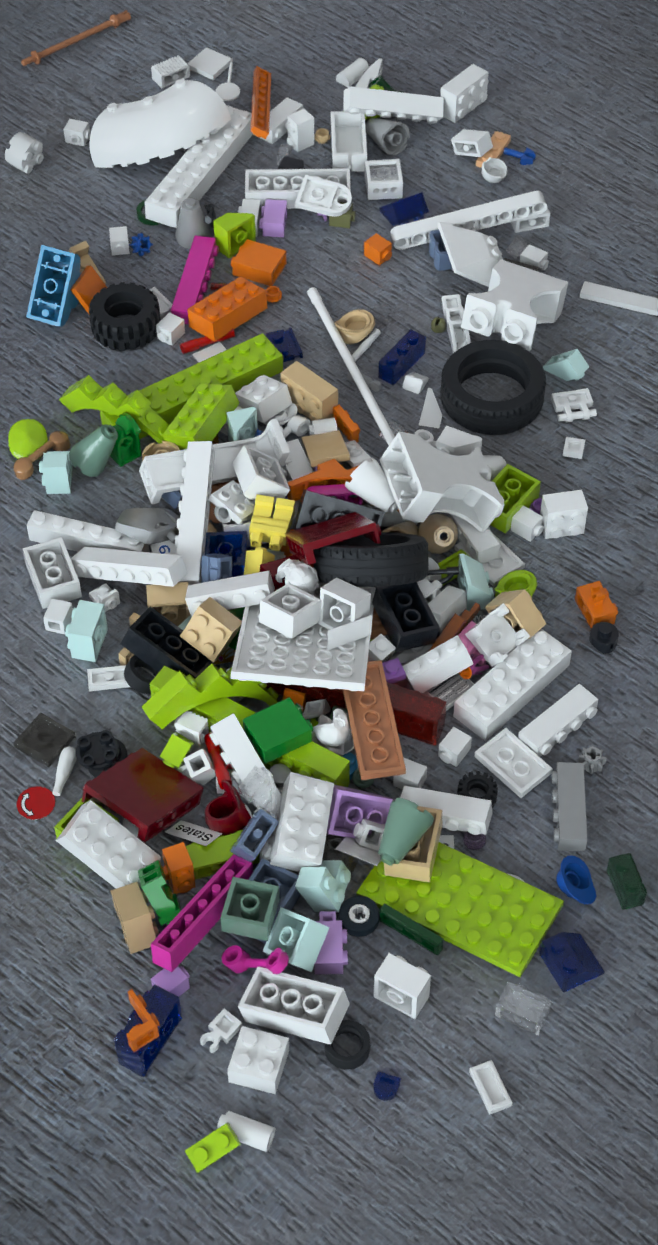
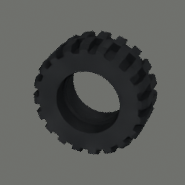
M121 282L118 285L111 284L108 288L104 287L101 289L100 293L97 292L89 304L91 331L94 338L103 346H109L113 350L125 351V349H130L132 351L136 350L137 347H144L146 343H150L157 336L156 325L161 321L157 297L148 288L146 289L140 284L137 286L131 282L129 284H125V282ZM125 314L135 315L126 319L115 318Z

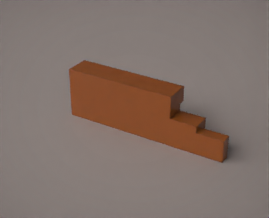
M475 603L470 611L465 609L461 616L455 613L430 650L459 635L480 611V605Z

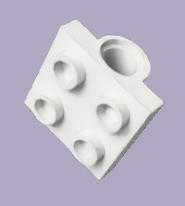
M234 480L212 493L208 499L216 506L214 515L221 523H228L233 520L240 525L252 517L254 512L255 499L251 500L245 497L240 484Z

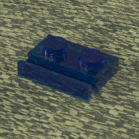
M289 328L287 331L283 329L266 333V337L283 355V362L295 360L296 357L303 358V352L292 328Z

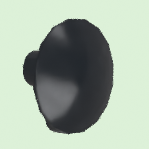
M110 731L93 732L86 736H81L77 741L76 758L79 764L86 769L93 771L103 770L110 767L118 758L119 744Z

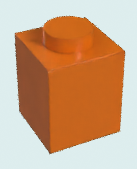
M376 233L364 242V256L381 265L392 257V243Z

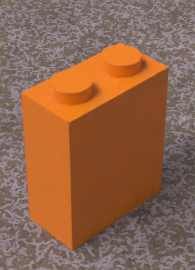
M249 239L240 246L237 255L231 260L234 276H241L267 286H273L287 264L286 250Z

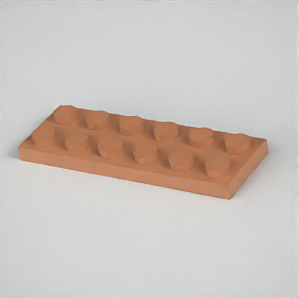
M382 660L371 661L367 663L364 691L342 689L361 780L406 774Z

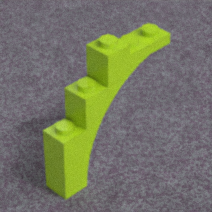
M87 375L71 385L59 399L72 413L82 409H95L119 416L125 412L130 414L139 428L148 433L158 444L165 441L162 435L169 424L150 407L151 402L139 390L126 395L113 382L102 388L91 376Z
M211 664L196 679L190 674L186 676L179 671L142 706V709L148 718L163 730L184 712L208 701L235 696L250 697L262 700L269 706H272L279 702L277 699L279 695L272 687L266 688V683L231 679L232 667L226 672L222 667L218 669Z

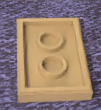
M339 430L301 437L311 467H317V465L331 459H335L338 462L350 460L348 449Z

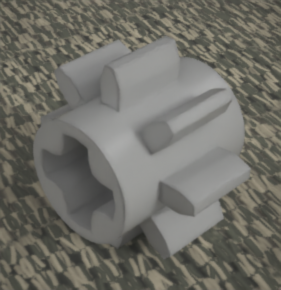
M592 746L582 749V755H579L578 762L584 763V770L593 774L596 771H602V767L606 763V757L602 756V749L599 750Z

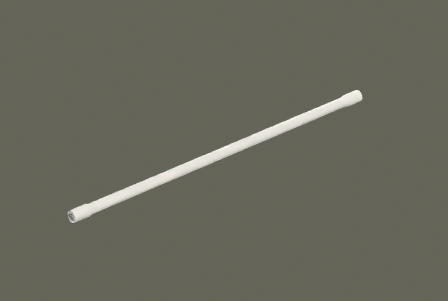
M310 288L307 294L312 304L317 309L387 444L390 445L395 438L390 426L337 327L334 325L317 288Z

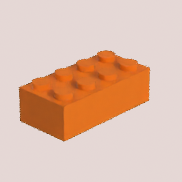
M240 276L188 308L189 327L215 342L230 330L239 327L267 309L266 290Z

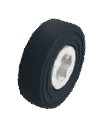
M352 896L341 905L338 918L339 921H342V929H347L349 935L363 937L373 933L378 927L380 912L376 903L370 898ZM358 913H362L363 919L362 917H360V920L356 919L355 914L358 916Z

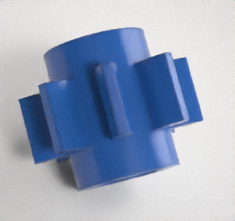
M139 233L138 237H131L133 241L129 246L133 249L132 253L138 252L139 256H144V253H150L149 249L153 244L150 243L149 236L144 237L143 233Z

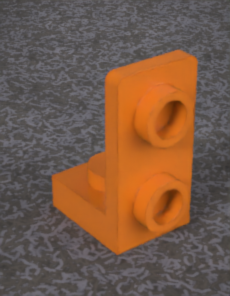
M131 989L128 991L129 1002L144 1022L143 1024L135 1025L127 1033L128 1044L133 1052L159 1037L158 1026H160V1023L154 1013L149 1014L145 1009L147 1005L140 994L136 996Z

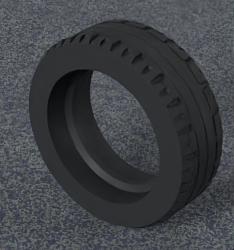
M501 340L473 342L454 352L444 364L441 377V402L446 413L457 424L467 430L486 435L512 433L526 427L539 415L544 402L546 375L537 358L517 344ZM497 373L516 380L525 391L510 400L486 401L469 394L461 384L478 374Z
M381 532L382 535L379 536L381 543H376L363 535H359L314 549L313 553L316 560L314 568L317 571L318 580L326 584L335 578H339L356 587L393 586L414 583L425 579L429 573L428 542L422 536L406 533Z

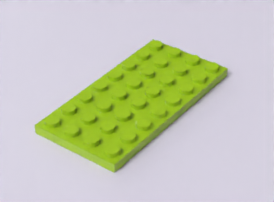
M440 842L430 882L387 876L384 872V862L380 861L377 866L374 865L356 892L357 896H365L373 900L378 908H381L385 903L444 938L445 941L520 978L564 905V900Z

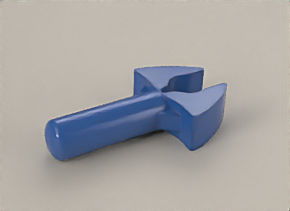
M505 148L503 151L505 155L519 158L520 165L533 164V160L536 157V154L529 148L525 152Z

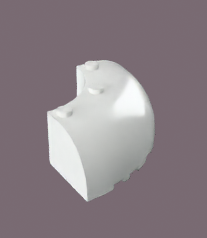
M179 79L166 90L154 96H147L143 100L123 104H109L97 117L90 135L91 157L95 167L113 168L117 164L127 167L128 164L134 162L137 165L150 162L151 158L158 156L162 159L173 155L177 149L183 147L185 150L194 146L196 140L208 138L211 131L214 129L218 131L231 120V116L222 98L209 86L198 81Z

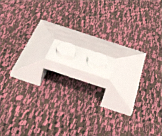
M439 222L437 225L454 273L489 287L492 268L501 259L503 260L497 240L493 236H487L480 232Z

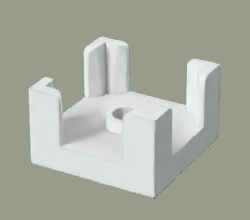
M504 603L492 610L465 634L479 653L484 655V659L491 667L502 662L509 656L508 653L530 637L525 629L516 632L504 618V615L510 612Z

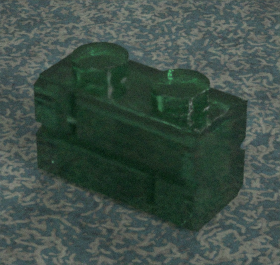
M631 853L609 858L606 871L621 908L625 910L642 906L645 902L647 891L642 883Z

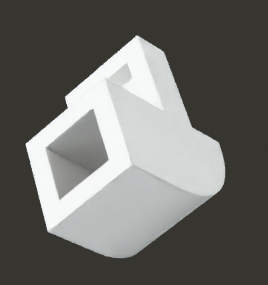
M204 749L183 759L185 765L176 769L201 785L208 783L215 777V768L208 752Z

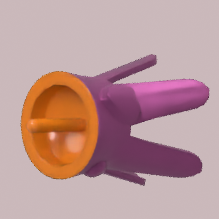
M480 654L472 659L474 664L459 672L460 676L463 679H470L473 675L482 674L479 672L488 669V665L475 667L483 659L484 655Z

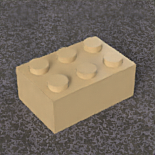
M295 361L281 372V382L287 385L292 403L297 406L298 413L303 414L310 421L333 418V407L338 405V389L298 361Z
M418 806L417 809L423 813L424 810H427L434 817L432 826L399 864L390 866L384 863V872L387 876L430 882L443 825L442 810Z

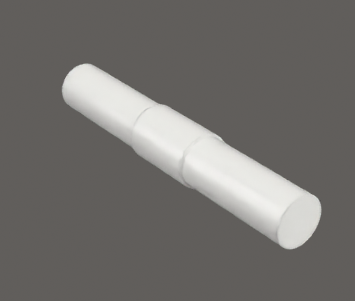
M376 328L352 354L355 362L381 334L379 329Z

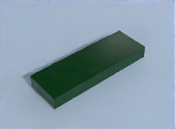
M385 903L380 908V922L435 955H439L443 950L444 938Z

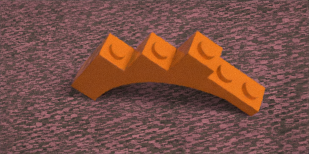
M335 459L317 465V471L287 482L290 488L288 499L300 500L303 489L306 490L311 486L345 484L346 481L350 483L353 479L350 475L358 466L346 470Z

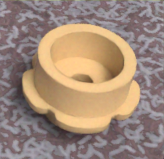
M325 128L317 129L314 135L315 141L320 144H325L331 138L329 131Z

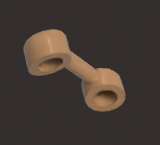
M63 431L52 432L48 442L30 456L16 460L13 467L15 476L20 480L31 477L34 472L32 463L51 448L55 451L68 450L71 446L68 435Z

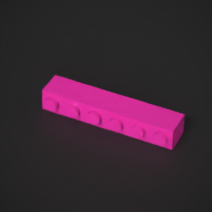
M194 236L171 308V313L184 319V323L189 325L187 309L203 300V294L207 292V281L211 280V268L214 269L215 256H218L219 253L216 238Z
M233 854L151 943L153 963L173 972L221 919L232 878L237 877L249 880L253 874V863Z

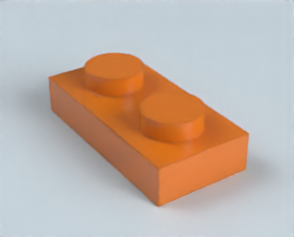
M340 404L334 406L333 418L335 417L339 429L349 441L355 440L359 442L360 428L358 424L352 421L348 411H344Z

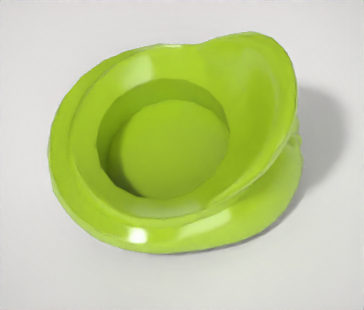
M34 419L17 421L10 428L8 435L9 449L16 459L30 456L48 442L44 426Z
M527 570L509 572L500 579L497 587H495V597L502 592L525 589L532 597L537 588V579L533 573Z

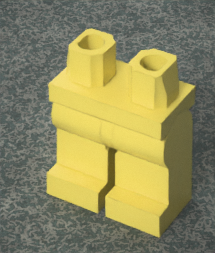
M256 495L254 512L249 526L251 547H261L262 542H267L271 550L280 551L282 545L286 546L287 539L285 533L290 531L295 515L294 500L277 498L275 504V497Z

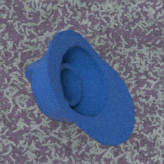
M576 856L565 857L556 875L558 887L566 896L574 898L583 904H592L596 899V890L589 868L584 861Z

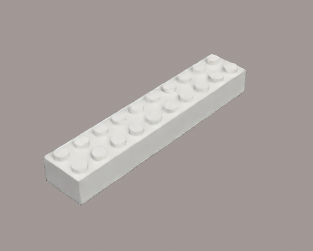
M227 106L231 120L218 131L215 129L211 131L208 138L196 140V144L187 150L145 201L146 219L177 228L182 202L187 198H194L200 201L253 135L251 132L250 112Z

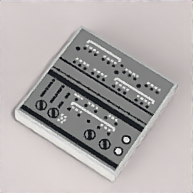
M457 673L425 691L423 694L445 713L454 706V702L469 690L474 683L470 679H463Z

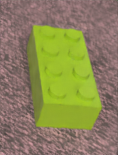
M200 383L163 433L164 440L176 444L180 450L187 449L188 442L213 441L227 421L226 412L234 411L240 403L232 386Z

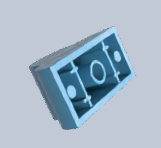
M41 245L26 315L27 318L59 327L65 325L70 316L71 309L75 308L79 303L70 290L81 275V262L78 254Z

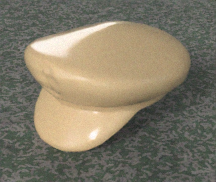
M358 309L348 312L340 320L334 322V325L337 327L345 344H356L373 330L375 318L370 312Z

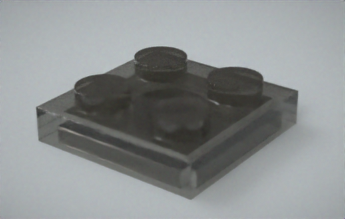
M40 713L13 743L14 747L50 767L59 757L63 748L67 747L75 739L76 735L74 731Z

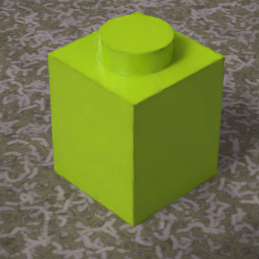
M177 732L172 733L160 755L164 759L163 763L171 768L181 767L184 763L183 759L188 756L195 742Z

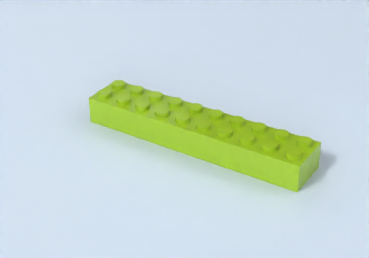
M262 333L139 391L151 402L150 407L170 425L200 383L231 385L236 393L243 386L255 381L259 376L272 377L283 371V355ZM100 410L102 425H116L115 422L119 416ZM141 429V433H139V439H142L148 436L149 434Z
M164 665L150 682L151 697L178 672ZM227 697L208 701L188 710V712L192 711V714L196 713V715L208 719L209 733H212L210 726L233 713L242 728L243 719L256 713ZM310 742L266 764L261 759L268 771H270L273 765L281 763L289 767L293 773L331 782L338 786H349L350 761L314 742Z

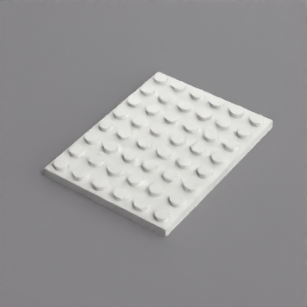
M318 582L313 596L320 599L321 587L326 585V583ZM362 587L365 591L371 593L370 616L373 615L374 606L372 600L376 587ZM260 604L245 607L231 670V679L260 681L262 683H282L284 685H303L306 687H325L328 689H346L350 691L365 690L371 635L327 651L328 630L330 629L316 623L292 639L259 622Z

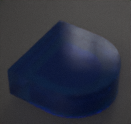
M377 1072L373 1087L375 1096L383 1101L395 1098L401 1078Z

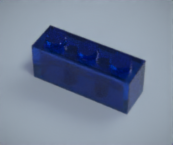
M410 329L379 361L378 378L395 385L425 354L426 336Z

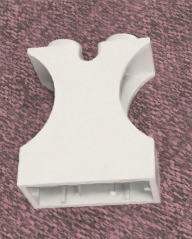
M501 259L492 268L488 292L467 294L461 327L485 336H490L492 333H501L502 341L517 344L531 351L536 325L554 323L562 314L568 282Z
M399 431L380 458V463L402 519L424 522L428 515L432 513L445 512L466 520L480 532L484 533L492 521L499 517L503 511L504 499L499 493L495 482L490 481L491 469L486 464L479 447H475L469 455L456 456L436 449L420 435Z

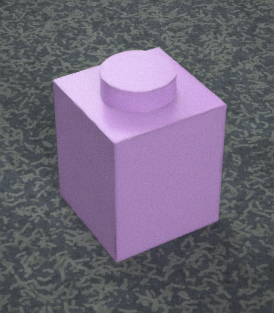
M177 966L173 972L163 969L151 978L152 988L169 1005L190 988L188 980L190 976L182 966Z

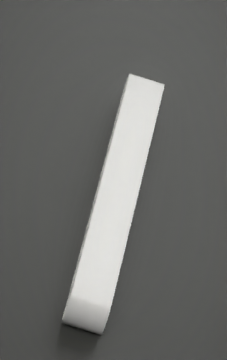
M532 191L399 225L391 229L390 235L394 247L402 250L429 243L430 231L439 230L437 225L439 222L477 231L540 215L547 210V204L541 191Z

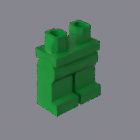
M159 860L138 870L141 888L154 908L160 924L164 925L167 923L168 925L179 914L181 906L176 893L172 894L170 886L167 885L163 867Z

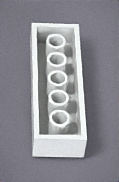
M350 169L245 170V199L260 200L261 209L262 206H265L266 199L287 200V209H296L295 202L305 175L340 183L350 190ZM340 199V200L338 201V202H346V203H347V201L344 200V199Z
M540 629L530 639L518 645L508 654L509 656L493 667L454 702L453 717L486 742L570 665L572 650L543 629Z

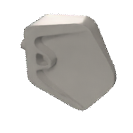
M131 508L121 513L116 521L115 529L145 544L151 545L168 539L174 544L175 536L179 535L177 518H180V516L167 508Z

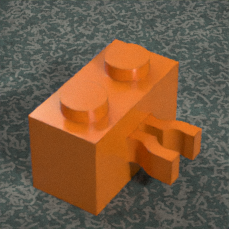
M600 581L577 587L575 601L590 628L599 622L615 624L616 615L618 614L617 606L611 602L608 590L603 588Z
M184 842L162 849L163 871L165 879L169 881L173 894L186 893L195 888L193 863Z

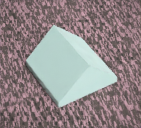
M249 407L226 412L229 442L254 438L255 432L258 429L257 408Z

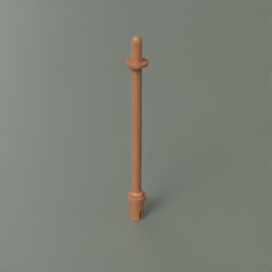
M127 10L117 15L113 14L108 21L38 53L35 50L31 51V56L23 59L21 64L23 66L33 62L40 64L41 58L111 26L119 27L121 23L131 20V15Z

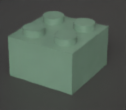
M233 877L221 914L222 932L268 941L280 900L279 886Z

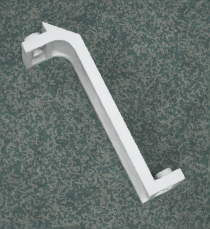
M269 420L265 431L257 437L214 444L215 458L212 484L238 480L232 463L244 444L278 459L281 467L292 461L290 445L284 438V431L282 426L279 425L278 420ZM184 450L144 456L139 472L151 504L159 503L163 493L180 490L181 483H184L182 468L186 466Z

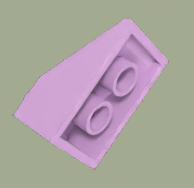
M334 785L327 833L355 838L353 835L354 828L357 823L361 824L362 819L386 824L393 798Z

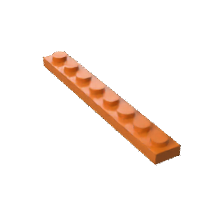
M256 66L253 75L251 132L257 137L266 139L269 134L271 73Z

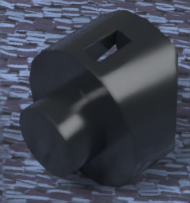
M599 622L592 626L589 641L598 651L608 654L615 650L619 633L613 624Z

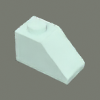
M578 349L552 356L543 366L545 371L565 381L581 379L585 375L584 372L589 368V365Z

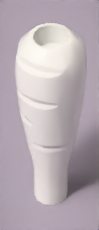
M67 746L60 753L55 786L52 792L55 796L61 795L63 787L76 763V749Z

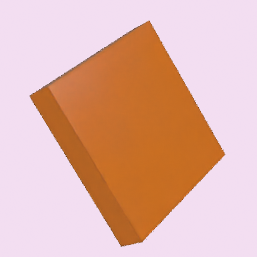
M89 265L86 266L70 290L89 314V304L97 292L100 293L101 289L108 287L94 268Z

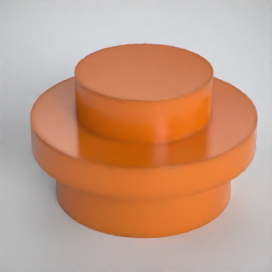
M269 286L266 289L268 302L275 303L281 300L282 292L277 286Z

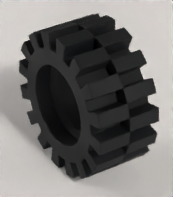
M472 771L469 772V776L465 774L459 780L457 795L473 797L469 794V790L480 788L486 792L485 796L474 798L491 800L493 808L494 803L497 801L496 781L493 782L494 778L492 776L487 778L488 773L484 772L482 776L480 771H476V775Z

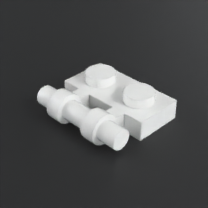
M588 388L551 394V401L555 412H563V414L557 415L558 422L566 421L568 423L573 422L575 419L588 420L590 417L597 415L596 409H588L593 407V399ZM580 409V411H577V412H572V411H571V410Z

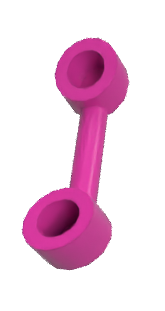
M232 945L224 951L221 959L222 963L235 973H243L248 968L262 967L267 968L273 974H280L286 968L289 956L281 948H276L269 955L268 959L251 958L240 946Z

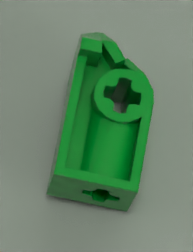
M125 412L119 415L115 422L116 425L113 426L118 433V438L110 455L120 467L141 457L139 439L141 429L134 418Z

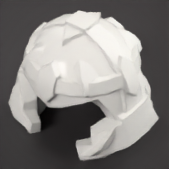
M290 558L278 567L275 577L279 583H282V579L285 577V585L289 583L311 595H314L319 582L317 571L314 567L307 565L303 561L291 560Z

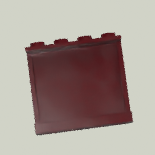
M356 512L285 533L290 553L307 565L316 563L313 553L314 549L359 535H363L376 543H381L379 536L382 535L378 524Z
M141 748L129 754L124 760L115 763L110 769L101 772L93 780L87 781L83 787L82 802L85 803L94 797L139 828L137 838L146 843L200 804L204 787L176 769L167 766L161 759Z

